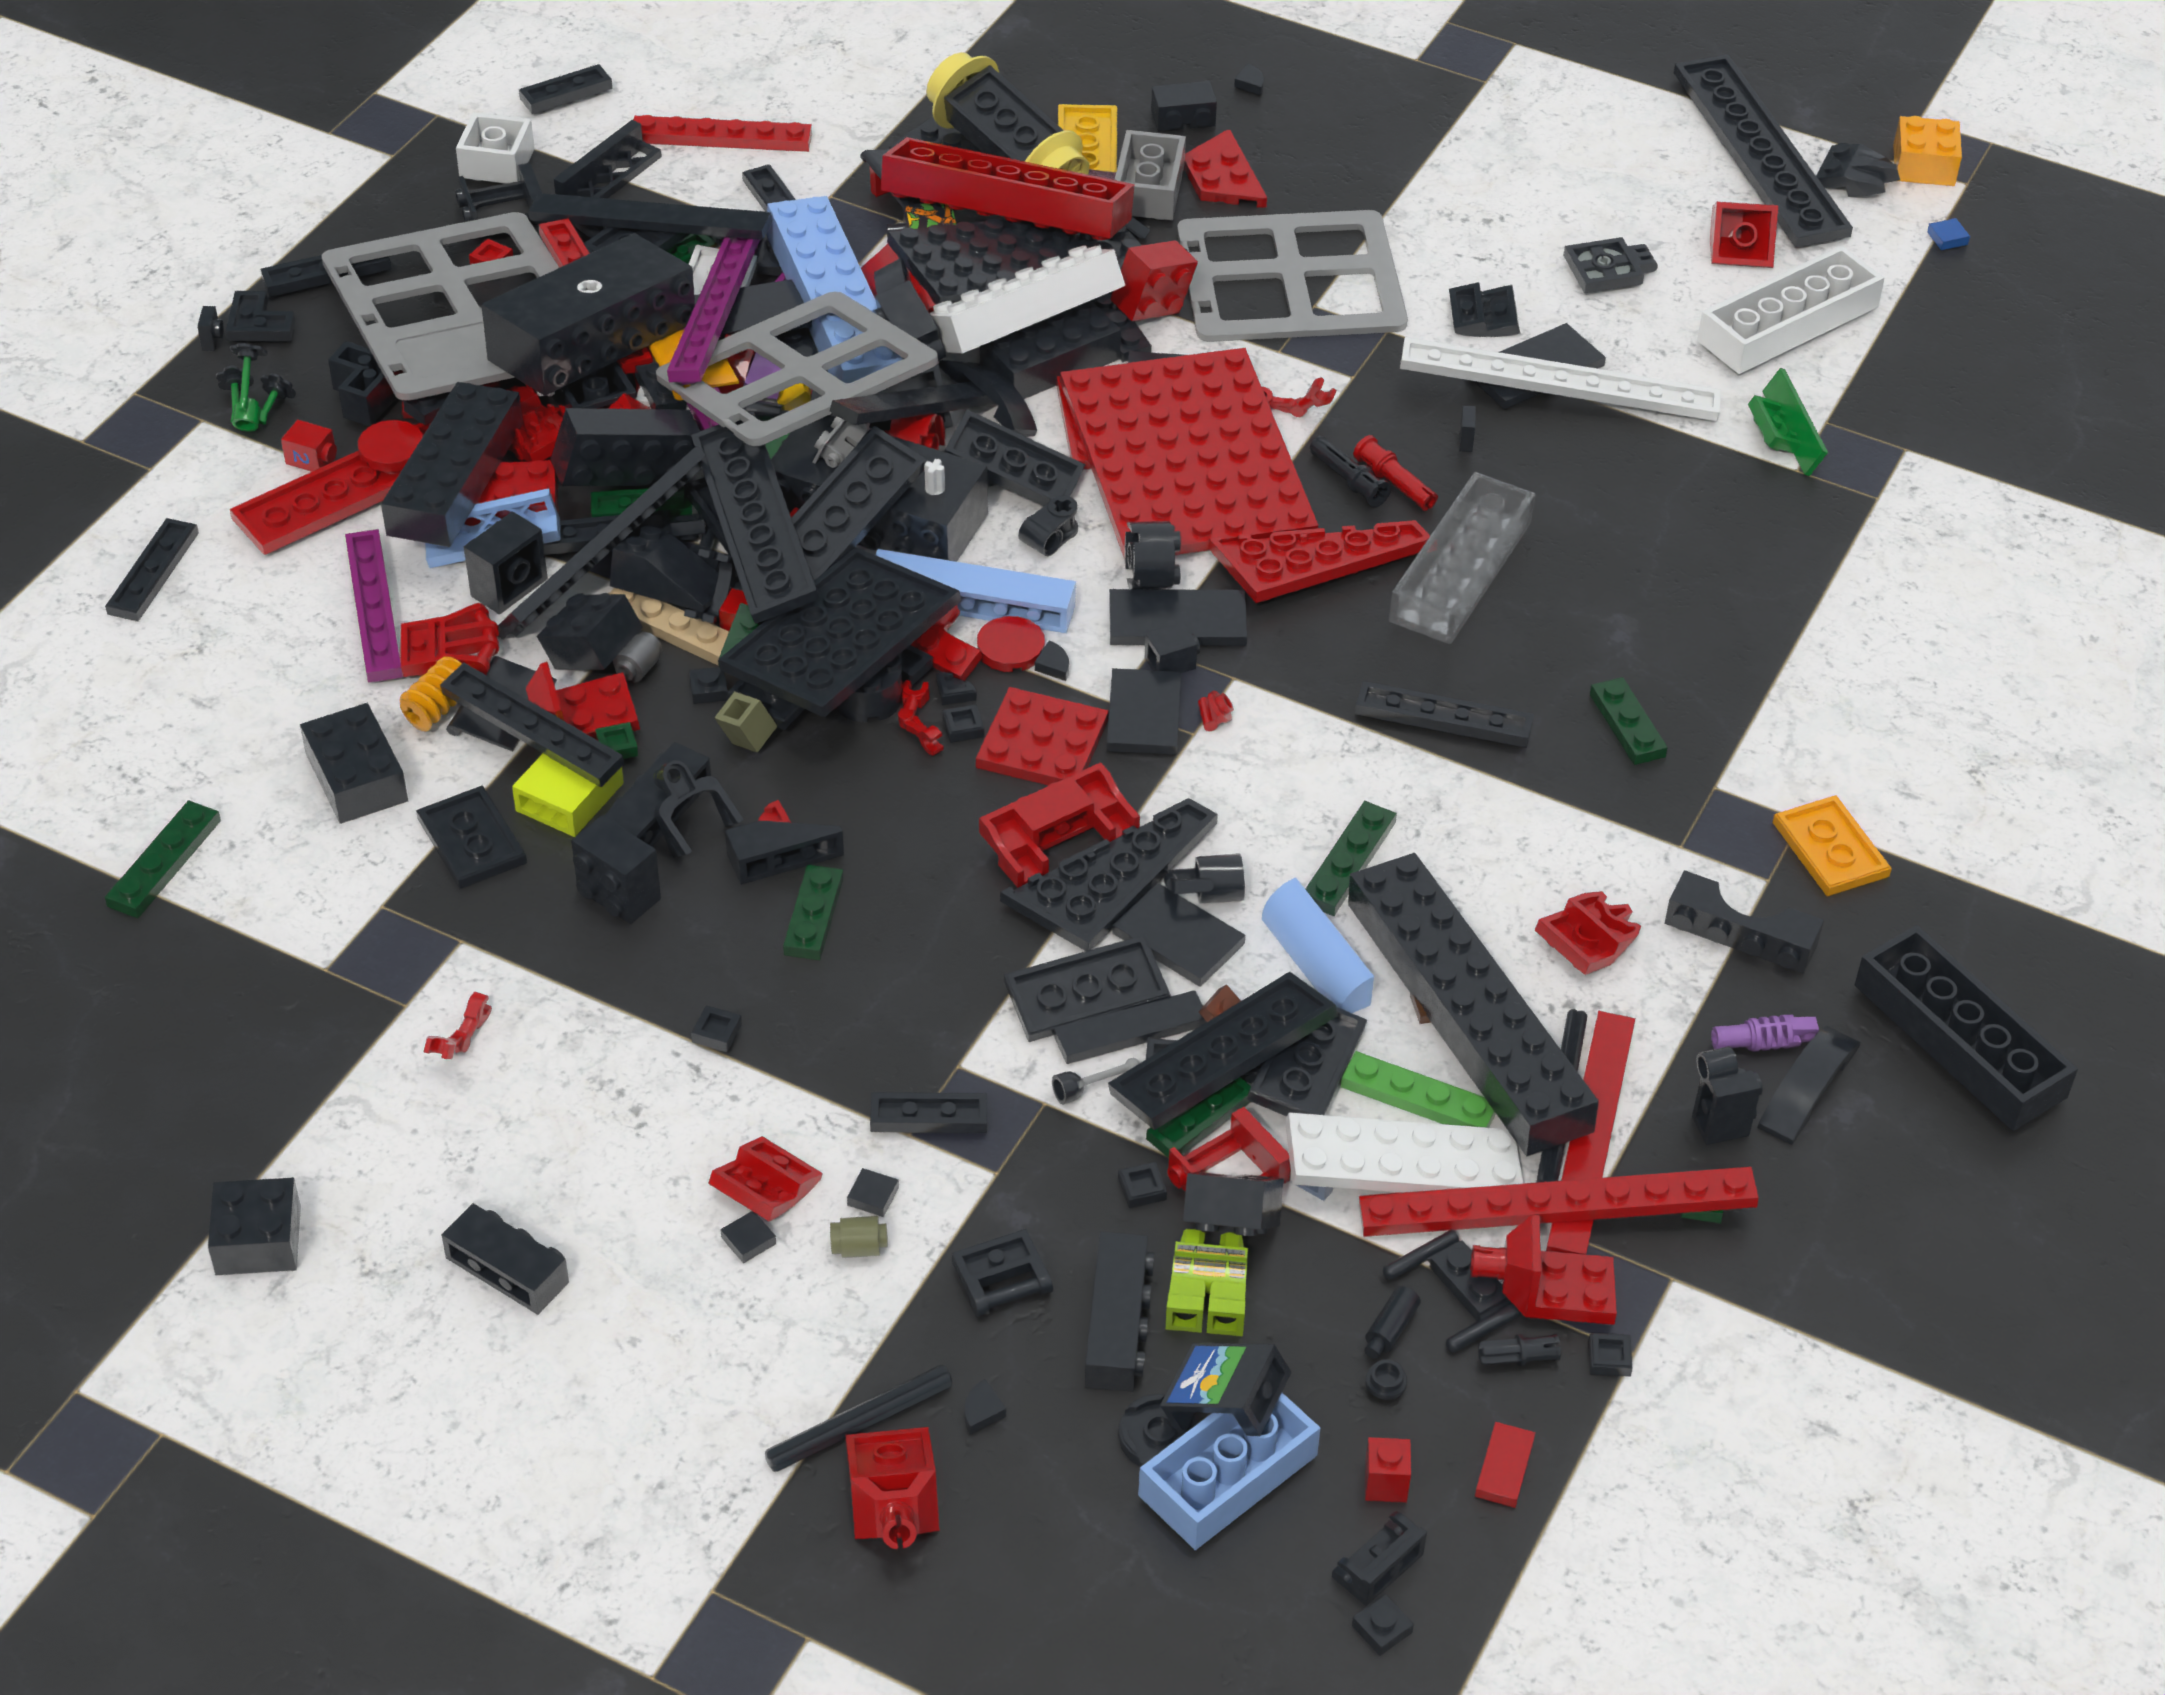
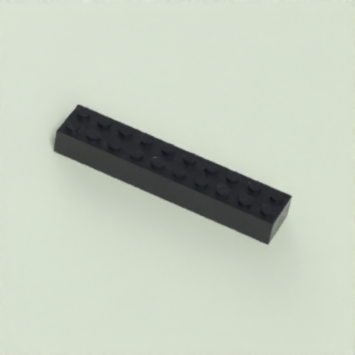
M1408 854L1351 873L1348 906L1411 995H1414L1416 1000L1419 1001L1428 1019L1526 1157L1594 1133L1598 1099L1417 854Z

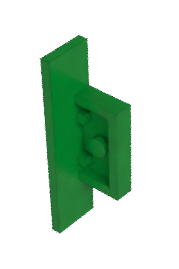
M1779 368L1762 391L1765 398L1754 395L1748 406L1754 416V422L1759 426L1764 436V442L1767 446L1776 451L1783 450L1794 453L1804 475L1810 476L1823 461L1828 451L1786 370Z

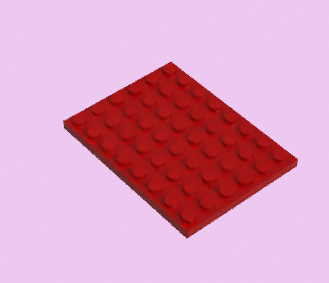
M1246 348L1060 372V383L1077 425L1080 439L1084 443L1088 461L1124 560L1125 532L1131 531L1127 526L1128 522L1170 521L1171 525H1174L1175 531L1180 532L1181 548L1180 551L1175 552V555L1209 550L1208 538L1220 537L1221 542L1238 541V535L1251 534L1252 539L1270 538L1273 532L1318 528L1319 525Z

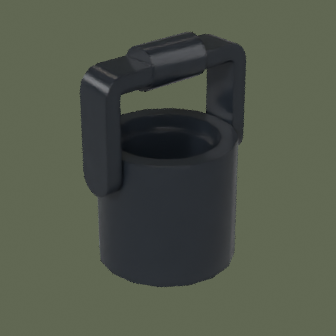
M1240 853L1195 857V868L1168 870L1164 877V884L1173 894L1197 893L1199 903L1244 900L1245 880Z

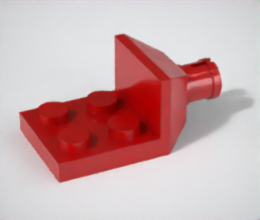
M547 661L539 665L526 687L527 700L596 739L595 729L630 722L633 731L640 730L623 672L556 690Z
M1530 1215L1506 1235L1505 1247L1490 1248L1473 1245L1470 1267L1471 1277H1490L1502 1280L1503 1294L1525 1317L1615 1325L1617 1311L1614 1258L1609 1256L1541 1251L1540 1215Z
M929 1427L845 1435L852 1492L855 1539L883 1538L886 1545L893 1549H898L897 1538H902L903 1548H907L915 1541L917 1534L940 1531L936 1469Z

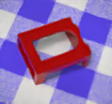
M1242 1107L1231 1113L1230 1130L1187 1155L1182 1156L1175 1147L1169 1150L1167 1173L1171 1182L1177 1188H1182L1186 1192L1187 1173L1205 1172L1241 1150L1263 1172L1259 1176L1284 1178L1283 1184L1290 1181L1291 1168L1289 1153L1245 1107Z

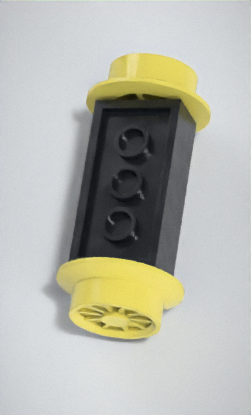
M964 52L956 53L941 62L932 73L927 84L926 93L928 99L933 103V118L941 127L957 129L982 153L1083 174L1089 173V162L1082 155L1083 144L1080 136L1073 131H1064L999 73L996 62L990 57L977 56L972 58Z

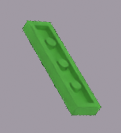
M1355 1051L1341 1078V1088L1441 1124L1489 1128L1496 1115L1483 1096Z

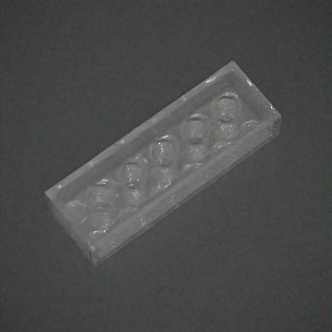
M1474 472L1392 591L1389 622L1452 644L1530 526L1536 493Z

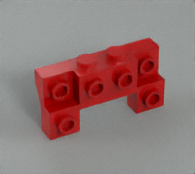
M1100 762L980 817L979 833L998 854V865L1018 888L1027 884L1028 878L1037 873H1040L1042 876L1049 873V859L1042 851L1093 827L1104 840L1107 839L1111 842L1121 837L1123 830L1133 825L1139 828L1140 815L1127 802L1115 784L1111 773Z

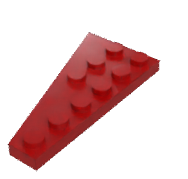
M1416 520L1377 523L1374 529L1356 530L1353 525L1342 526V532L1325 533L1324 528L1273 532L1270 538L1252 539L1251 534L1238 535V541L1221 542L1220 537L1208 538V549L1255 603L1432 549L1433 538Z

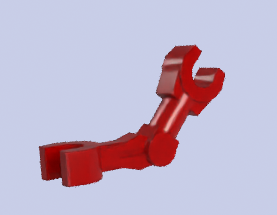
M1322 377L1315 379L1306 395L1297 399L1275 397L1269 388L1262 387L1270 409H1278L1296 417H1302L1314 405L1320 407L1330 404L1337 391L1334 388L1328 392L1320 390L1325 381Z
M906 680L902 684L904 706L898 712L899 725L908 732L915 734L919 738L924 750L929 755L934 756L944 750L943 745L937 741L938 738L942 737V732L934 725L927 728L920 721L919 717L915 716L917 708H922L930 698L928 682H923L921 689L913 691L911 680Z
M474 991L468 1000L464 1012V1020L459 1029L448 1038L428 1036L423 1052L427 1054H442L441 1058L453 1059L454 1052L465 1053L470 1046L471 1037L476 1028L479 1029L491 1013L492 1007L486 1004L489 999L488 995Z

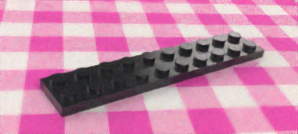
M1729 54L1675 63L1674 75L1765 205H1778L1777 222L1795 247L1851 237L1852 225Z

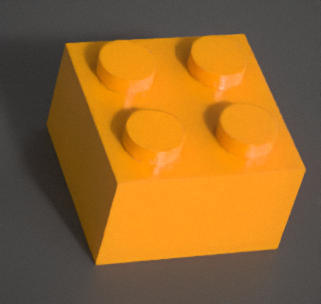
M1900 116L1893 144L1894 164L1897 166L1900 177L1898 181L1955 186L1962 159L1960 121L1929 119L1919 116Z

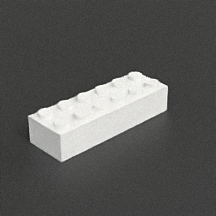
M1100 245L1088 249L1086 246L1076 247L1068 251V257L1060 259L1057 256L1042 261L1043 267L1033 270V267L1017 271L1015 273L1016 278L1006 281V278L990 282L988 284L989 289L983 292H979L978 289L968 291L960 295L962 300L952 304L951 301H945L934 305V311L929 314L938 327L939 338L945 352L965 353L1124 287L1125 283L1114 249H1101Z
M1841 245L1703 310L1697 341L1735 372L1741 374L1877 308L1885 278Z

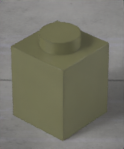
M735 691L715 716V720L732 744L757 753L777 727L760 700Z

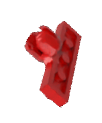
M956 605L910 645L933 656V667L937 670L953 673L954 677L965 681L983 656L979 649L947 633L960 615V610Z

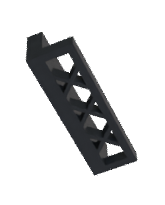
M631 120L554 178L555 194L608 199L662 157L661 149L644 142L641 124ZM639 151L646 154L645 157L632 158ZM630 167L624 172H613L617 168ZM610 182L607 186L604 187H593L597 183Z

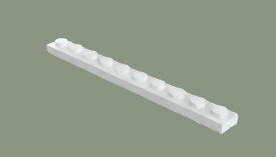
M1409 337L1404 339L1400 369L1717 421L1720 412L1721 389Z

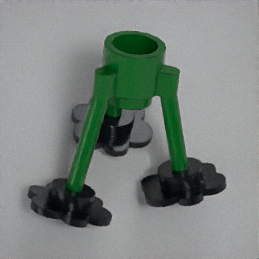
M246 343L230 345L232 353L238 355V358L243 360V368L239 369L234 365L226 366L224 372L216 374L218 386L220 389L231 391L232 425L242 431H255L258 429L259 424H266L268 413L276 399H285L286 397L292 399L296 396V391L292 389L293 385L291 382L283 380L278 374L270 373L268 376L263 375L260 379L263 383L262 388L269 394V397L261 410L258 401L248 398L249 387L254 384V379L250 375L251 361L257 360L258 356H266L268 351L261 346H253Z

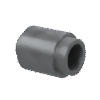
M648 632L635 635L613 660L616 673L623 672L626 681H640L660 659L662 651L660 641Z

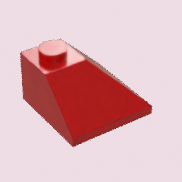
M1717 201L1712 206L1711 264L1773 268L1778 205Z

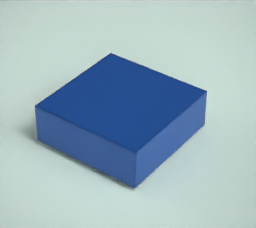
M1956 218L1929 223L1927 233L1940 250L1968 245L1970 235Z

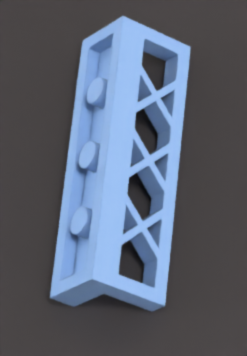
M549 488L475 504L468 518L474 517L481 520V522L474 526L463 524L450 547L425 543L426 561L429 568L465 561L464 546L501 520V518L495 516L498 511H513L541 528L543 544L561 540L560 519ZM545 502L547 510L539 512L527 509L530 504Z

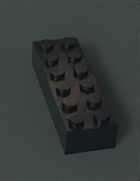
M457 382L381 503L386 536L446 547L452 545L515 439V429L518 428L520 430L523 425L519 392L474 385L472 383Z
M1918 925L1862 956L1854 986L2012 1131H2015L2068 1098L2078 1068Z

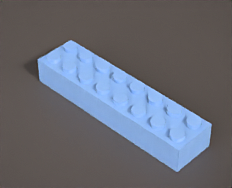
M827 196L767 204V212H771L772 223L766 236L786 280L792 279L804 303L829 292H841L872 312L877 309L873 293ZM827 313L813 319L812 327L808 328L819 352L863 333L833 313ZM880 346L829 369L828 372L844 383H852L903 360V358L889 348Z

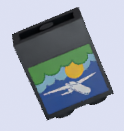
M1192 1343L1160 1407L1178 1434H1185L1195 1412L1232 1413L1246 1436H1261L1292 1372L1275 1344Z

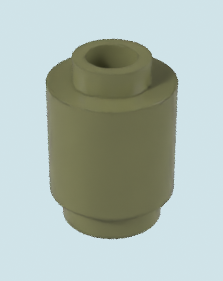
M878 1216L840 1218V1222H830L832 1254H841L842 1258L880 1256V1248L888 1247L887 1223L879 1224Z

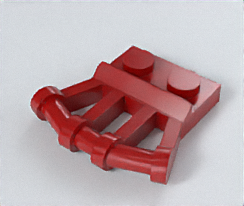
M475 603L446 616L401 623V670L403 676L424 675L443 657H452L487 675L490 669L489 662L492 656L496 655L499 651V641L497 639L499 626L496 622L491 621L489 611L485 605Z

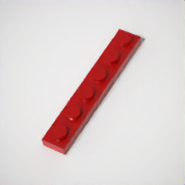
M634 115L633 119L641 124L642 139L648 144L809 152L812 137V124H801L799 122L780 123L771 121H742L739 119L682 118L680 116L657 117L652 115Z

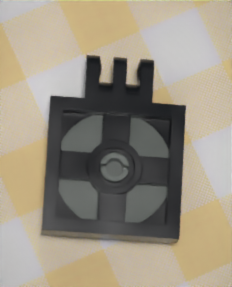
M1623 237L1564 247L1563 256L1584 293L1643 284L1644 274L1652 273L1658 268V264L1651 252H1649L1646 244L1627 246Z

